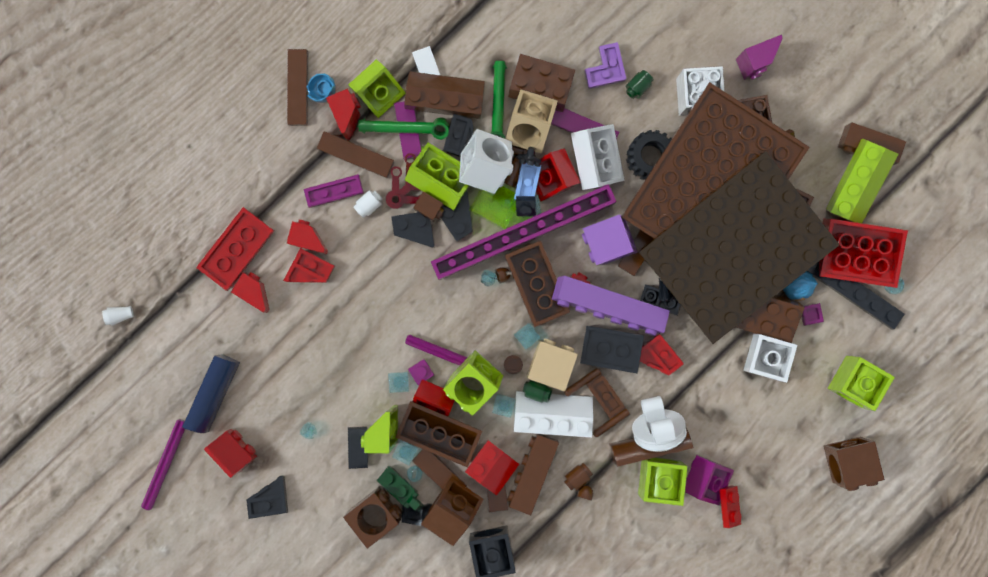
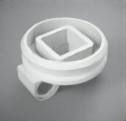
M660 396L641 400L643 414L632 425L635 442L643 449L653 452L671 450L680 445L687 434L685 420L682 415L675 411L664 409Z

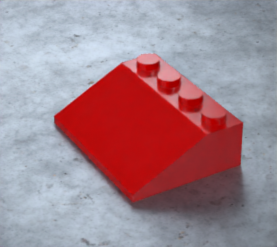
M823 218V224L839 243V246L819 261V276L894 288L898 287L908 230Z

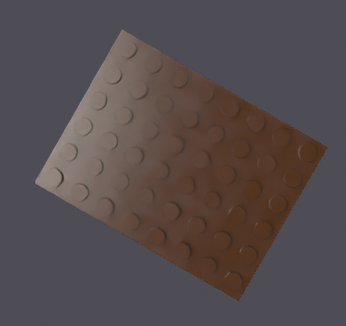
M709 82L628 205L622 218L655 239L764 151L770 155L789 180L810 147Z

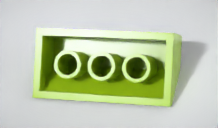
M861 139L826 209L847 220L863 223L898 153L868 140Z
M398 405L392 406L362 435L361 448H364V453L389 454L398 443V439L395 438L398 432Z

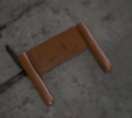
M598 367L564 391L566 396H570L584 385H587L608 415L610 420L593 431L595 437L601 436L630 415Z

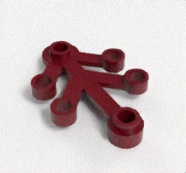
M408 153L404 157L406 175L412 163L407 162V157L409 155L413 156V162L416 159V156L412 153ZM398 166L392 167L390 170L392 190L386 195L387 205L393 209H398L404 203L416 204L421 195L418 197L405 195L410 190L420 189L405 181V185L399 190V177L402 175V170ZM396 168L400 171L398 176L393 175V170ZM393 196L399 197V201L397 203L392 202Z

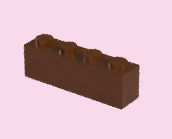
M543 434L531 436L528 447H531L528 454H524L521 465H524L521 472H517L514 483H517L514 490H510L507 501H510V508L530 516L532 515L558 448V440Z

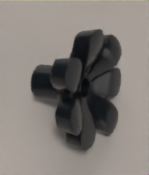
M529 146L526 154H518L517 159H519V163L526 164L527 162L528 165L540 167L541 159H538L535 155L536 148Z

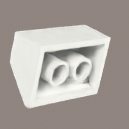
M613 124L571 133L582 190L625 181Z

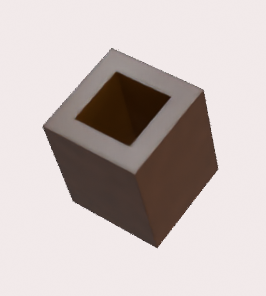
M422 192L413 207L416 212L433 222L436 218L440 219L445 211L442 202L425 192Z

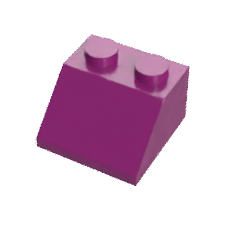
M782 34L746 48L736 58L744 80L748 78L755 80L768 71L767 68L773 63L783 39Z
M696 455L686 478L685 493L701 501L720 506V489L728 487L734 470Z

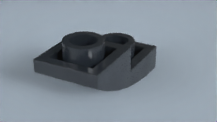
M645 284L640 301L669 310L670 314L678 316L681 305L672 293L671 300L663 302L659 300V289Z
M348 427V469L368 468V453H364V448H361V437L367 431V427Z

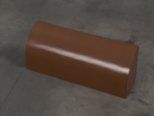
M687 428L686 437L680 445L662 452L645 450L635 442L634 438L609 443L613 462L617 467L694 447Z

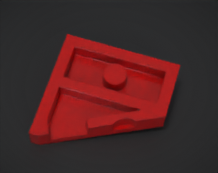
M300 248L283 281L327 283L335 266Z
M660 333L642 346L640 362L668 376L684 365V362Z

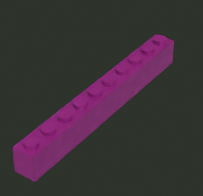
M608 184L431 261L438 280H442L612 206L617 201Z

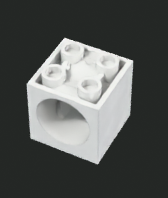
M723 66L682 70L676 78L679 116L688 115L709 82L724 91Z
M476 129L461 153L459 182L495 194L498 188L503 186L505 178L508 175L510 176L513 171L512 157L514 151L512 150V141Z

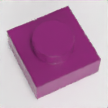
M425 359L408 369L417 385L420 384L422 379L426 381L434 376Z

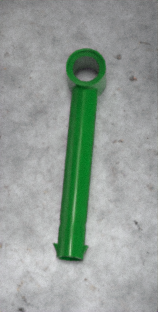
M495 61L492 67L494 69L492 132L490 134L505 139L503 134L505 70L507 66L505 61Z
M443 117L436 118L433 122L371 121L363 119L359 120L358 129L359 132L364 134L365 132L432 134L434 138L442 140L448 136L449 122ZM442 125L445 127V130L440 132L435 127Z

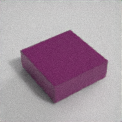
M820 303L804 306L805 308L801 316L803 326L824 322Z

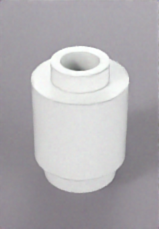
M369 190L356 201V205L353 207L364 218L371 215L382 205L380 202L382 197L375 190L373 192Z

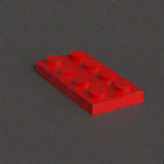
M243 207L196 268L224 290L229 291L274 233V230Z

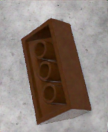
M409 71L404 107L405 109L452 116L457 114L467 118L480 119L485 81Z
M410 401L395 438L468 468L483 431Z

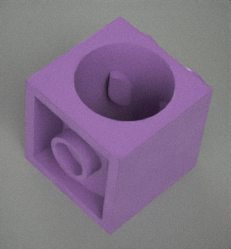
M620 214L583 228V240L586 245H589L591 249L589 252L590 259L596 265H605L638 252L627 221Z

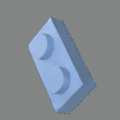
M527 162L526 164H521L514 196L515 200L516 196H535L541 165L540 167L531 166Z

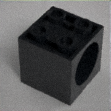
M508 525L470 533L469 545L476 577H499L516 573Z

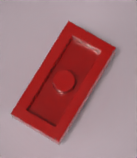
M731 485L721 488L720 499L723 528H733L742 525L738 486Z

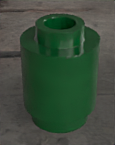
M645 70L638 72L625 86L627 95L632 99H640L652 86L653 77Z
M533 380L526 381L523 387L525 397L541 403H548L553 388H550L548 385Z

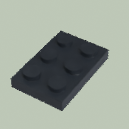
M586 326L580 363L638 374L644 335Z

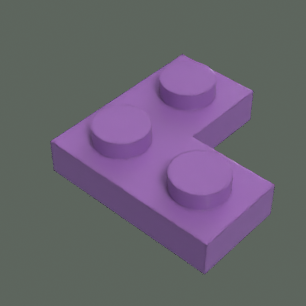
M618 42L599 46L602 65L585 69L588 89L626 81Z

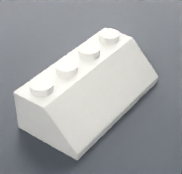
M516 391L514 432L592 438L593 397L552 394L548 403H541L525 397L524 392Z

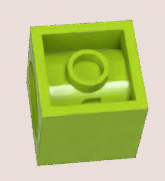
M474 350L450 375L443 390L450 399L460 404L463 411L469 412L473 416L499 390L504 375ZM462 378H476L482 383L484 389H469L464 385Z
M846 356L827 389L860 408L876 411L895 377L861 357Z
M651 458L641 461L638 495L644 502L683 506L688 466L680 460Z

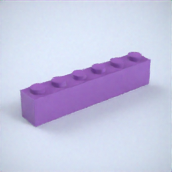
M567 276L557 278L552 300L557 301L559 306L569 307L570 305L576 307L575 310L578 312L587 313L588 311L593 313V316L596 318L604 319L606 317L611 319L610 322L619 325L625 323L628 324L630 329L639 330L640 328L645 330L646 334L652 336L665 332L670 312L669 310Z

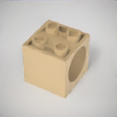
M520 89L506 139L512 141L513 146L527 150L529 146L535 147V152L542 154L557 100Z
M544 338L543 342L538 341L527 378L565 391L578 354L574 353V348L563 344L560 348L555 346L556 342Z

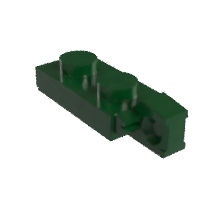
M388 466L376 480L406 508L411 506L415 511H420L424 506L417 499L418 491L393 467Z

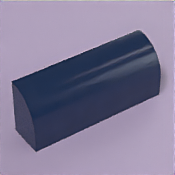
M224 354L214 355L182 428L197 433H207L210 431L238 369L239 361Z

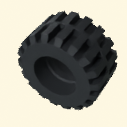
M647 130L646 133L642 132L636 136L626 154L628 155L626 161L630 165L628 168L630 171H634L633 175H638L641 180H644L654 167L646 164L642 159L641 151L645 146L656 147L662 155L672 138L668 139L666 137L667 134L665 132L660 134L659 130L654 132Z

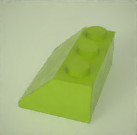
M429 142L412 163L405 177V181L442 202L452 210L456 208L470 186L459 182L460 162Z

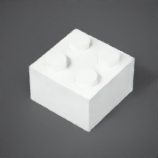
M753 334L743 371L787 383L797 345L764 335Z

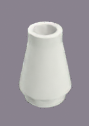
M131 306L108 307L107 310L102 311L105 324L111 326L134 317Z

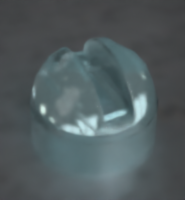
M484 270L480 278L481 283L485 286H491L495 283L497 275L489 270Z
M310 422L306 423L300 430V435L306 439H313L312 435L317 434L316 427Z
M416 465L411 466L407 471L408 479L413 482L420 480L423 474L422 470ZM413 469L417 470L415 479L412 478Z

